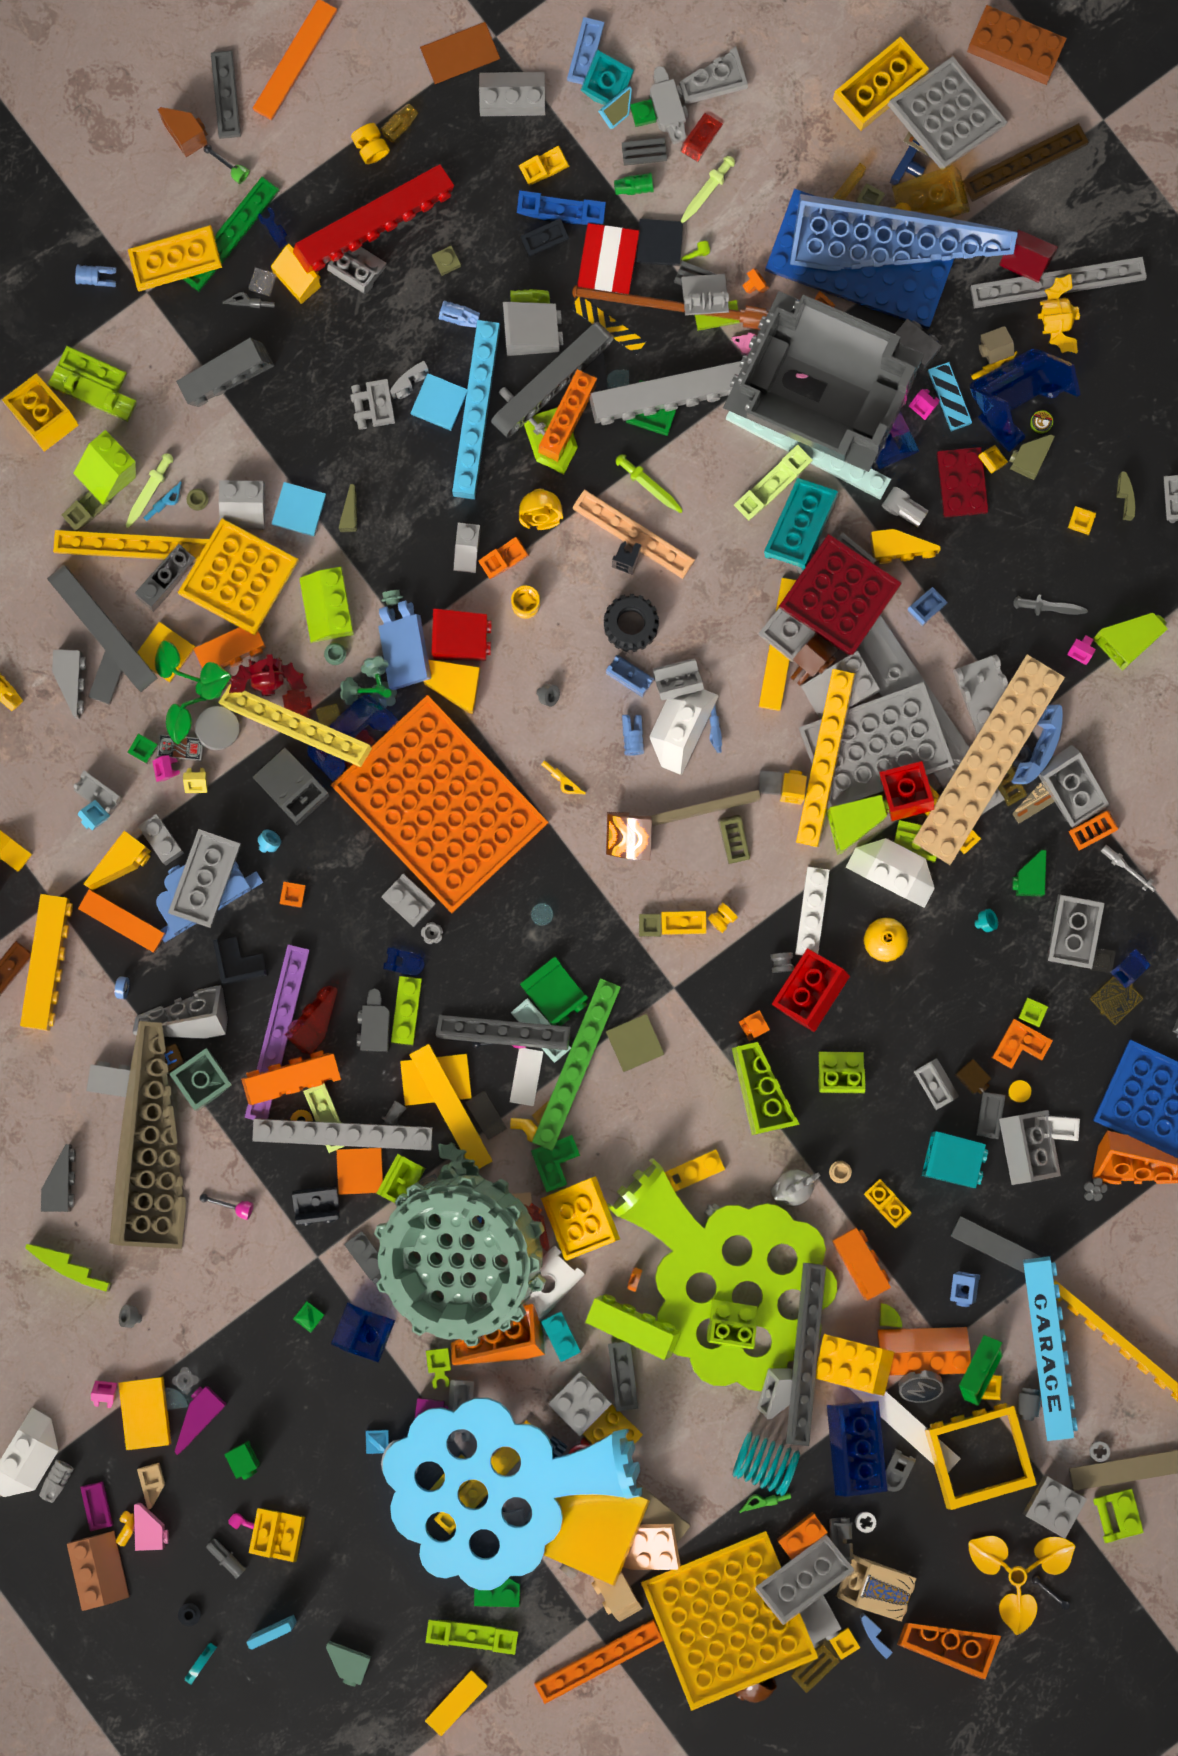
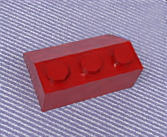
M807 948L772 1005L799 1024L815 1032L850 976L841 967Z

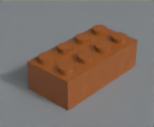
M986 5L967 52L1047 85L1067 38Z

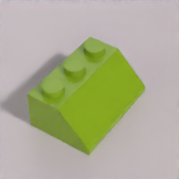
M335 567L319 570L299 578L310 642L314 643L353 636L354 632L342 568Z

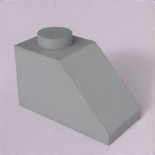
M458 523L454 571L476 573L481 532L480 525Z
M791 1368L768 1369L757 1409L767 1419L774 1418L790 1405L793 1376Z

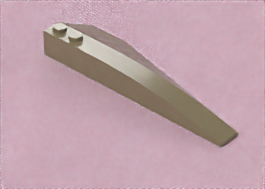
M139 1021L120 1135L109 1243L119 1246L182 1249L186 1200L185 1196H183L182 1186L184 1185L179 1168L180 1155L177 1153L176 1143L178 1140L174 1110L170 1100L171 1088L168 1085L167 1078L168 1065L165 1063L164 1052L166 1050L162 1023Z

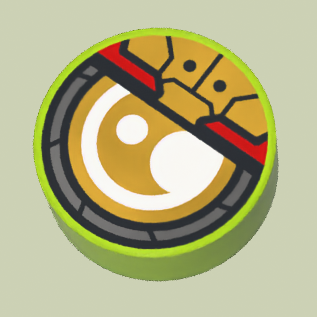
M1046 411L1036 412L1030 421L1031 428L1039 434L1047 433L1053 425L1052 416Z

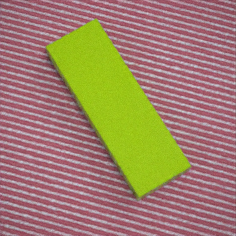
M66 346L58 363V366L116 392H119L127 375L125 371L69 346Z

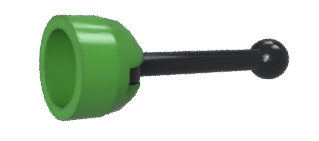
M210 145L204 146L203 150L205 153H210L231 169L230 174L234 181L242 184L247 179L250 173L249 169L243 165H231L214 152Z

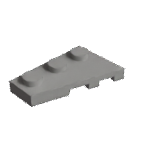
M737 47L731 49L730 53L722 58L718 57L713 60V63L706 68L697 70L679 82L685 105L748 88Z

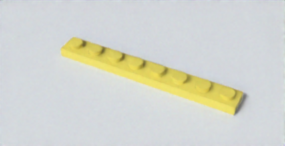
M231 684L218 702L222 707L359 767L363 765L372 750L369 744L247 691L229 693Z

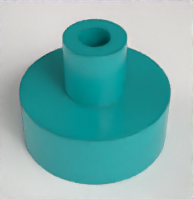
M986 909L979 912L978 920L975 921L976 928H982L985 932H991L998 928V919L993 910Z

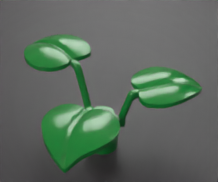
M162 641L155 657L157 673L163 678H169L173 672L176 675L198 682L195 689L200 697L182 703L181 707L178 704H172L166 715L168 734L176 744H180L188 735L192 725L191 714L185 708L194 703L206 701V699L219 698L232 675L214 662H208L204 665L200 678L180 672L176 669L180 664V654L177 648L169 641Z

